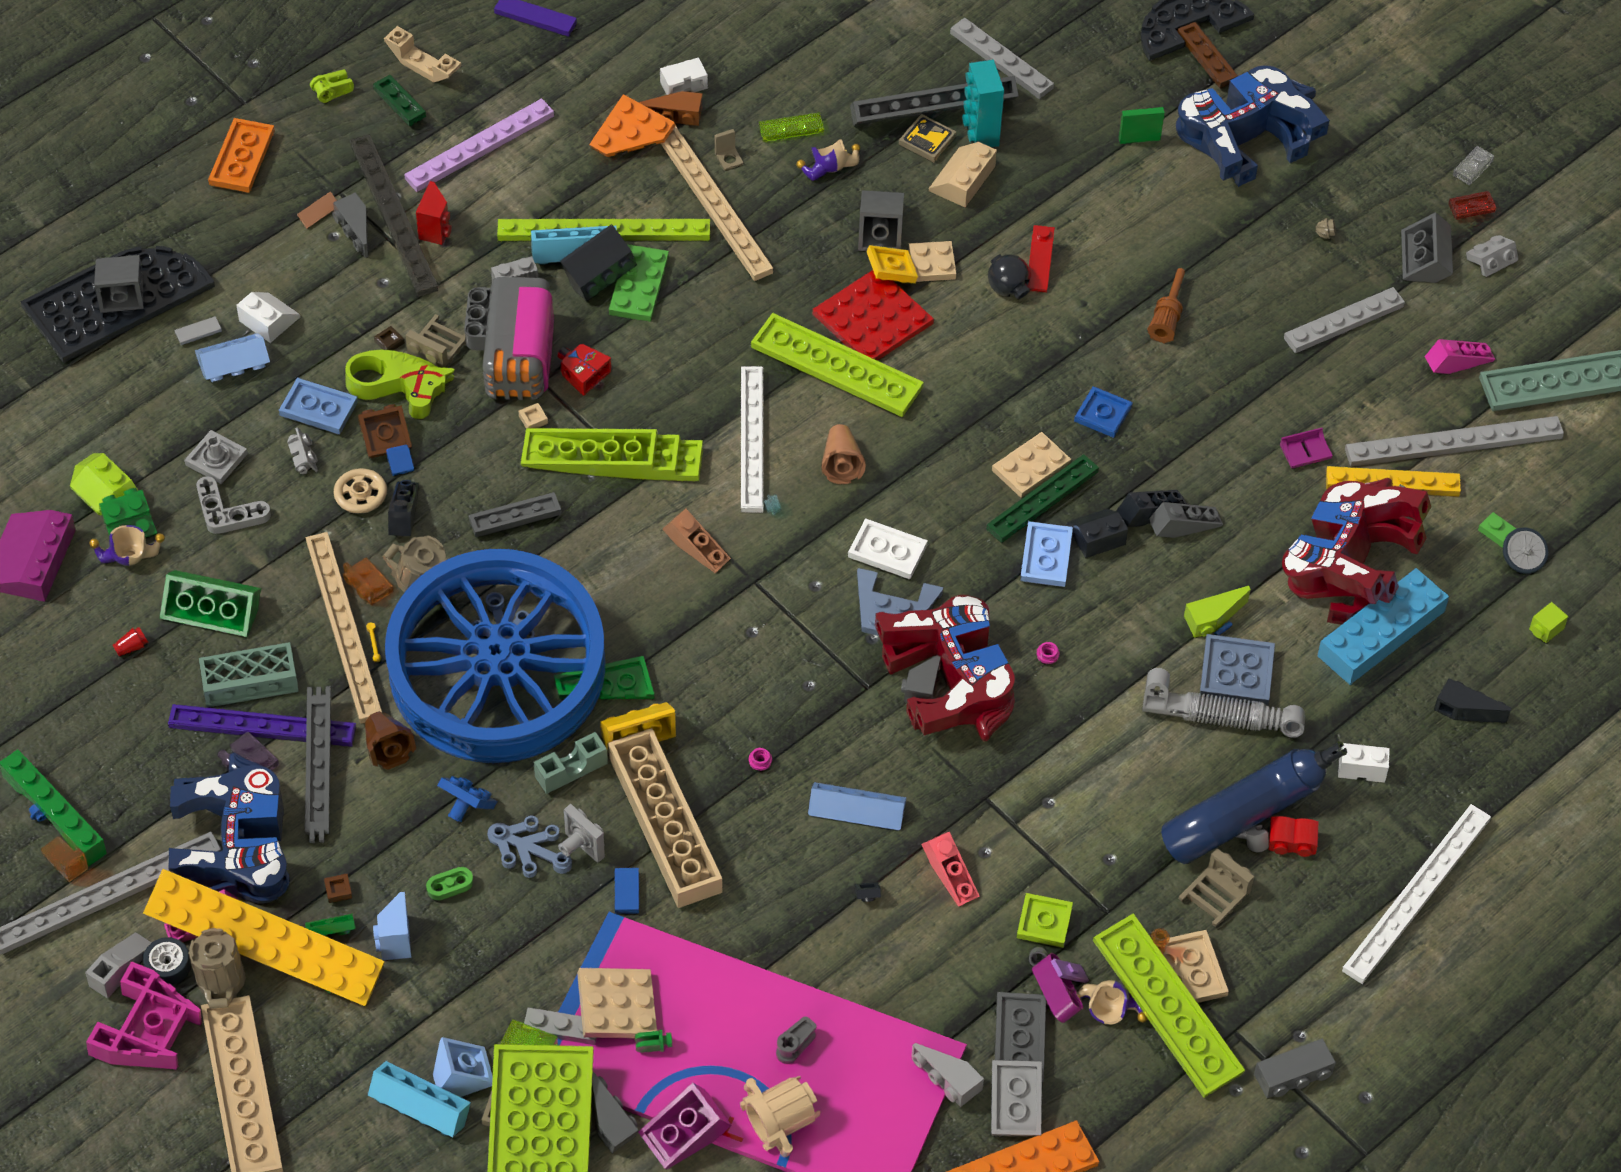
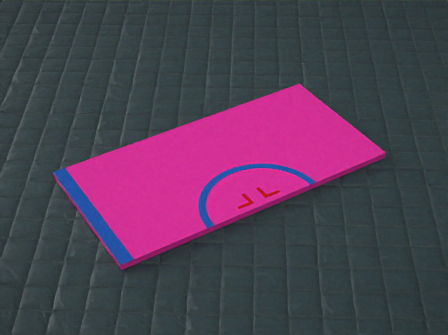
M608 912L581 968L651 969L657 1031L663 1030V1036L671 1032L673 1047L664 1045V1052L640 1053L636 1051L635 1045L637 1042L635 1038H597L595 1045L545 1037L541 1044L552 1046H593V1072L597 1077L601 1076L608 1085L607 1090L612 1096L615 1095L620 1099L623 1110L652 1120L690 1084L695 1083L707 1091L732 1125L712 1144L785 1172H913L946 1095L939 1084L935 1085L929 1079L928 1073L922 1067L919 1068L912 1060V1045L917 1043L958 1059H962L967 1044L612 912ZM578 974L558 1011L559 1013L581 1016ZM804 1016L810 1018L817 1025L814 1031L816 1033L815 1039L793 1063L785 1064L780 1062L776 1056L778 1037ZM801 1076L799 1082L801 1084L807 1082L817 1099L813 1103L814 1112L818 1110L821 1112L820 1116L809 1125L786 1136L789 1144L793 1147L788 1157L781 1156L777 1146L768 1151L764 1150L762 1146L764 1143L753 1129L746 1110L742 1111L740 1107V1102L743 1101L742 1098L748 1096L744 1090V1085L749 1078H753L760 1091L764 1092L789 1078Z

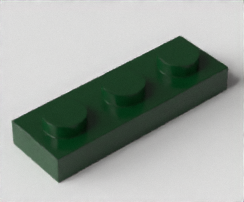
M390 74L373 83V89L409 126L426 117V111Z

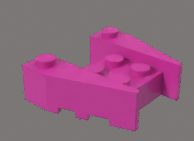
M131 961L120 983L122 995L134 999L136 1002L120 1030L97 1022L86 1041L88 1055L115 1065L177 1069L179 1067L177 1053L170 1051V1048L186 1020L201 1026V1009L189 999L186 1000L171 984L163 981L154 970Z

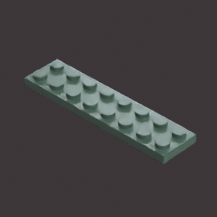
M1621 350L1480 372L1479 379L1492 411L1621 391Z

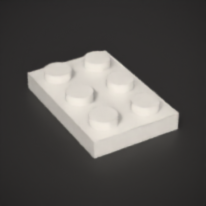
M865 519L848 551V557L911 579L927 547L928 540Z

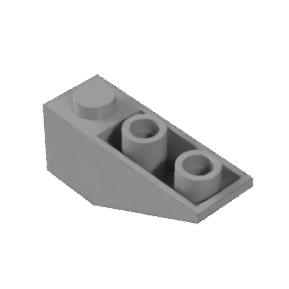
M135 932L101 954L85 972L89 987L104 997L109 998L121 985L120 981L131 961L139 964L143 960L146 948L152 942Z
M917 1043L912 1045V1060L919 1068L922 1067L935 1085L939 1084L951 1102L955 1101L961 1107L983 1090L984 1078L968 1062Z

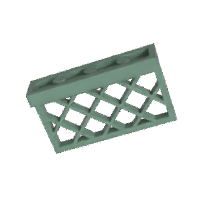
M290 642L199 658L207 708L299 692ZM287 651V654L282 659L274 656L278 652ZM255 656L264 657L259 663L252 660ZM232 660L241 661L236 667L229 664ZM269 660L277 663L272 669L265 667ZM208 664L218 665L213 671L205 668V665ZM247 664L254 667L249 673L242 671ZM282 666L289 669L288 671L278 672ZM224 668L231 671L226 677L219 675ZM259 671L266 673L265 675L255 676ZM236 675L243 677L242 679L232 680ZM213 679L220 681L219 683L209 684Z

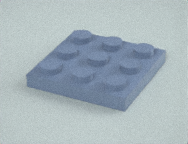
M1207 634L1200 686L1201 696L1205 694V697H1207L1209 694V697L1213 695V698H1215L1217 695V698L1221 696V699L1225 696L1226 699L1229 697L1230 700L1234 698V701L1237 698L1238 701L1242 699V702L1244 700L1246 702L1250 700V703L1252 701H1260L1268 705L1275 643Z

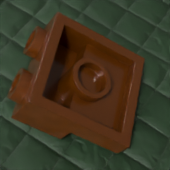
M395 404L383 407V410L378 411L369 409L358 415L369 459L387 455V449L397 446L408 445L409 450L412 449L402 405L397 407Z

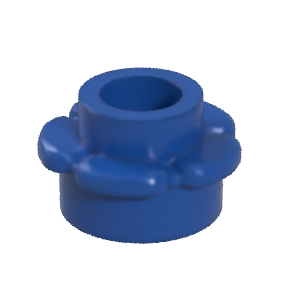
M35 804L29 808L32 820L37 819L38 822L47 819Z

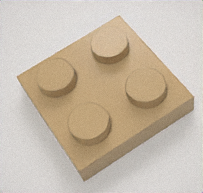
M952 241L909 244V253L918 275L916 282L956 279Z

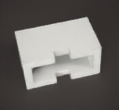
M695 58L660 68V83L666 95L690 90L691 92H698L708 89V75L700 59Z
M1343 743L1345 746L1341 750L1346 748L1347 755L1339 758L1338 778L1357 780V777L1366 778V781L1385 783L1389 768V748Z

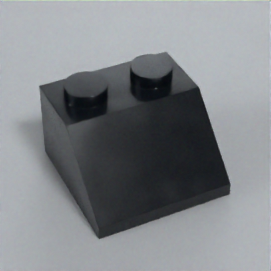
M1104 509L1069 521L1066 524L1068 527H1073L1072 536L1085 559L1126 545L1128 528L1119 512Z

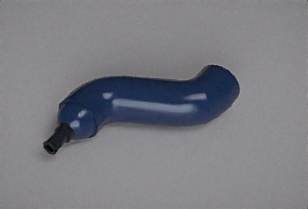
M1338 741L1328 749H1322L1318 752L1311 749H1293L1175 816L1162 826V838L1167 850L1178 862L1189 864L1319 789L1326 776L1327 768L1332 765V762L1347 755L1346 748L1339 752L1337 751L1345 745Z

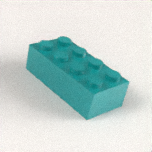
M994 59L969 63V72H966L968 86L965 87L966 100L963 103L965 114L962 116L964 127H968L969 142H980L989 147H997L1000 143L1004 88Z

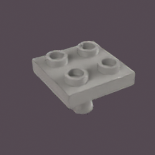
M210 430L184 461L186 466L205 476L212 477L216 482L222 484L248 453L245 447Z
M570 804L564 809L565 834L568 838L558 845L559 850L563 855L569 857L571 853L580 847L598 863L605 857L604 832L598 824L590 822L581 809H576Z

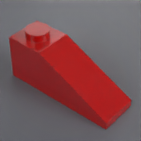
M1033 226L1029 259L1031 276L1028 286L1031 289L1030 291L1047 293L1055 227Z

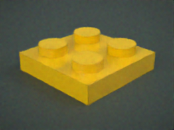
M869 245L867 255L876 278L902 283H916L918 275L908 250Z

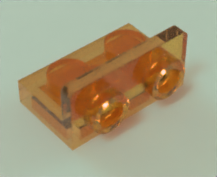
M367 557L353 566L348 562L343 564V577L349 585H353L362 600L366 599L370 605L393 592V586Z

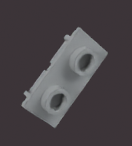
M295 428L297 435H290L287 442L291 455L295 456L293 461L296 471L300 474H305L308 469L312 468L315 472H318L316 466L318 460L310 447L312 445L311 438L307 433L304 434L300 429Z

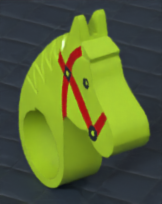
M371 350L356 354L348 360L345 368V381L349 393L363 400H372L403 392L409 402L410 416L415 419H423L430 414L434 398L440 395L441 392H445V384L454 379V375H451L454 373V369L440 368L429 361L403 352ZM361 370H373L383 374L379 380L368 383L358 381L353 377L355 373Z

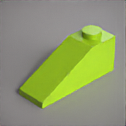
M1242 587L1186 604L1184 618L1194 638L1206 636L1207 634L1211 635L1225 624L1248 602L1250 587Z

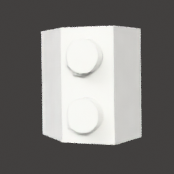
M251 292L237 304L239 321L255 333L263 336L269 343L300 318V314L270 293Z

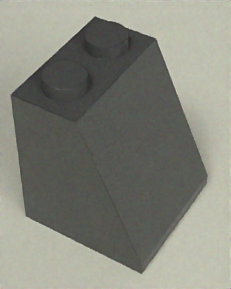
M862 190L858 251H867L869 245L901 249L904 193Z
M140 255L96 259L94 286L100 313L144 309Z

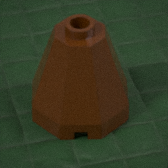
M381 711L370 714L365 721L367 750L373 766L378 767V765H381L384 769L389 770L406 763L409 759V752L416 750L414 735L411 730L387 713Z

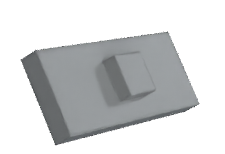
M212 317L174 331L180 345L219 333L222 330L216 317Z

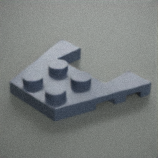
M858 568L857 580L861 631L879 636L875 628V613L898 614L913 610H931L935 601L942 596L943 587L923 583L919 600L916 602L873 592L878 572Z

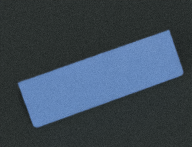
M814 782L811 789L808 815L900 830L906 797Z

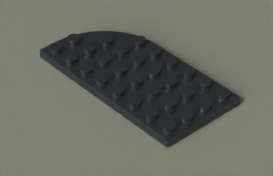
M164 246L148 249L135 247L119 252L111 257L140 255L144 309L100 313L94 286L96 264L20 302L21 307L62 362L65 363L215 287L214 280L197 260L186 253L183 255L173 251L172 248Z

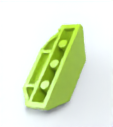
M93 453L75 465L70 483V488L98 515H101L99 503L103 502L102 499L104 497L115 495L118 498L124 496V491L136 488L133 481L104 453Z

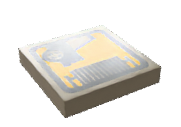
M921 114L899 139V145L935 162L956 137V131Z

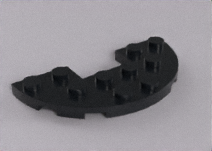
M1160 0L1152 6V10L1143 20L1141 45L1146 57L1151 61L1184 48L1185 41L1177 32L1181 27L1194 22L1200 24L1209 20L1217 32L1221 33L1253 20L1254 13L1238 0Z

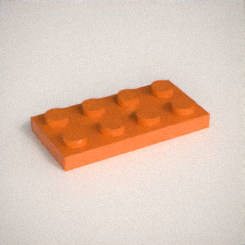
M234 118L209 176V185L250 193L275 132L274 125Z

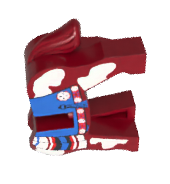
M1390 478L1368 483L1343 481L1329 487L1324 492L1311 518L1317 537L1301 535L1283 556L1282 567L1285 574L1289 577V589L1295 595L1306 599L1352 596L1365 598L1371 604H1376L1378 600L1390 603L1399 588L1395 572L1374 570L1364 565V562L1368 556L1371 543L1393 542L1405 547L1413 554L1419 553L1427 539L1423 521L1431 509L1428 492L1393 486Z
M956 595L939 608L933 610H913L898 614L875 613V628L883 644L882 658L890 675L932 656H940V671L950 691L945 696L935 699L916 697L907 699L906 712L914 730L921 729L923 736L958 725L975 724L980 738L983 741H988L994 732L1008 720L1015 704L1013 691L1014 672L998 644L987 647L989 636L988 605L983 600L973 596Z

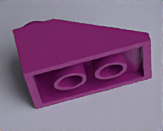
M692 1083L638 1133L667 1170L714 1142L732 1125L707 1091Z

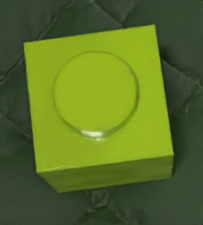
M1551 602L1533 616L1529 630L1532 631L1535 637L1547 643L1565 628L1568 615Z

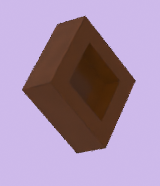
M348 874L324 878L329 903L352 899Z

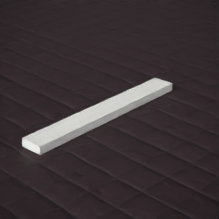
M741 367V512L763 513V367Z

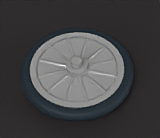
M1527 527L1517 528L1511 531L1503 542L1505 561L1513 570L1519 573L1531 574L1537 572L1545 565L1548 559V545L1544 537L1534 529Z

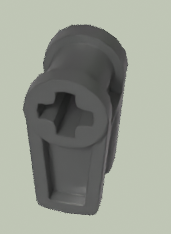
M804 1016L778 1037L776 1056L780 1062L785 1064L793 1063L815 1039L816 1033L814 1031L817 1025L810 1018Z

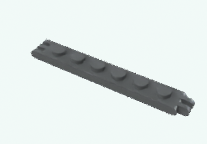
M321 686L317 687L316 695H313L312 687H307L305 835H310V843H315V835L319 834V843H325V834L330 833L331 686H326V695H322Z

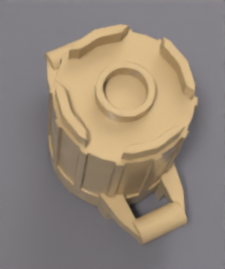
M801 1076L789 1078L764 1092L760 1091L753 1078H749L744 1085V1090L748 1096L742 1098L743 1101L740 1102V1107L742 1111L746 1110L753 1129L764 1143L762 1145L764 1150L768 1151L777 1146L781 1156L788 1157L793 1147L789 1144L786 1136L809 1125L820 1116L821 1112L819 1110L814 1112L813 1103L817 1099L807 1082L803 1084L799 1082Z

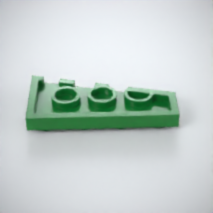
M644 656L605 664L604 683L598 699H655ZM583 671L554 675L559 699H565L578 684Z

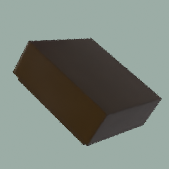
M392 326L374 336V342L383 350L394 351L405 343L404 338Z

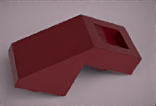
M1354 597L1353 606L1331 602L1327 622L1342 625L1370 603L1365 598Z

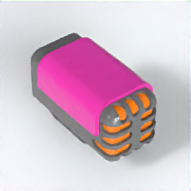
M497 277L493 279L491 288L477 287L471 289L468 293L464 328L466 345L471 350H484L483 375L485 392L492 399H497L498 396H505V400H510L511 397H518V400H523L524 397H531V400H537L548 388L554 310L550 285L545 279Z

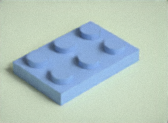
M1028 521L1020 581L1065 587L1073 527Z

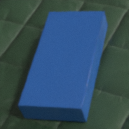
M615 868V914L639 913V868Z

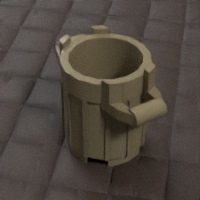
M431 536L413 537L404 547L392 544L382 556L387 565L392 569L391 575L395 578L398 587L404 593L426 571L447 560L443 545ZM397 552L401 553L398 564L392 560Z
M211 928L202 931V934L195 941H191L188 954L198 988L205 996L209 1008H227L232 999L237 997L236 994L244 986L246 976L235 939L222 929Z

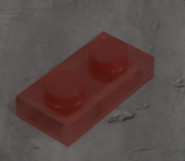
M1489 191L1450 198L1448 203L1455 220L1492 213L1496 210V205Z

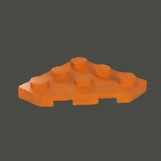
M623 94L589 145L592 149L606 157L615 156L616 153L626 150L630 152L644 148L645 145L664 143L676 124L674 121Z

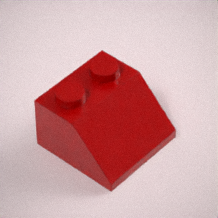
M430 181L416 210L418 239L443 245L446 237L449 238L452 226L449 225L450 212L448 211L447 201L435 182Z

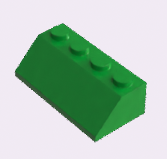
M174 570L166 574L160 619L247 637L258 612L261 588Z

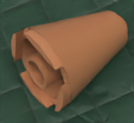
M839 424L829 430L821 469L830 482L849 484L851 480L855 478L858 480L865 472L866 463L850 428Z

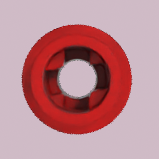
M140 627L132 628L113 644V647L120 657L121 655L144 648L148 641Z

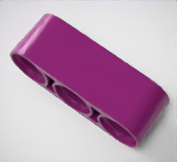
M1050 953L1033 966L1032 971L1052 1013L1061 1023H1065L1083 1009V1004L1072 981L1058 976L1051 961L1053 959H1060L1054 953Z

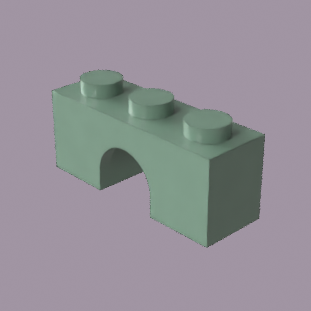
M594 732L576 741L574 750L564 758L559 759L555 752L535 761V778L547 794L608 764L607 748L597 733Z

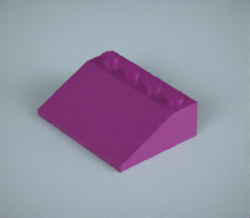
M54 510L11 514L0 539L1 593L43 602L46 601L76 531L72 514Z

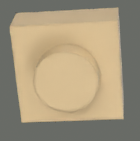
M539 403L518 411L519 417L526 428H539L548 424V418Z

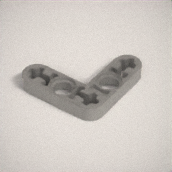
M206 476L197 481V492L209 532L220 534L263 524L270 519V506L266 502L257 501L223 509L215 479ZM204 486H209L211 494H206ZM209 502H216L218 504L215 508L210 509L206 507V504ZM262 510L263 514L259 515L258 511ZM236 514L244 515V518L240 521L232 519ZM216 515L219 522L217 525L213 521V516Z

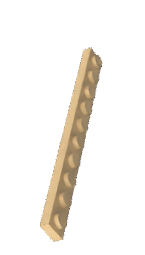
M675 126L667 140L660 144L752 279L756 281L773 274V267Z
M328 532L305 537L357 715L360 724L365 723L370 714L381 711Z

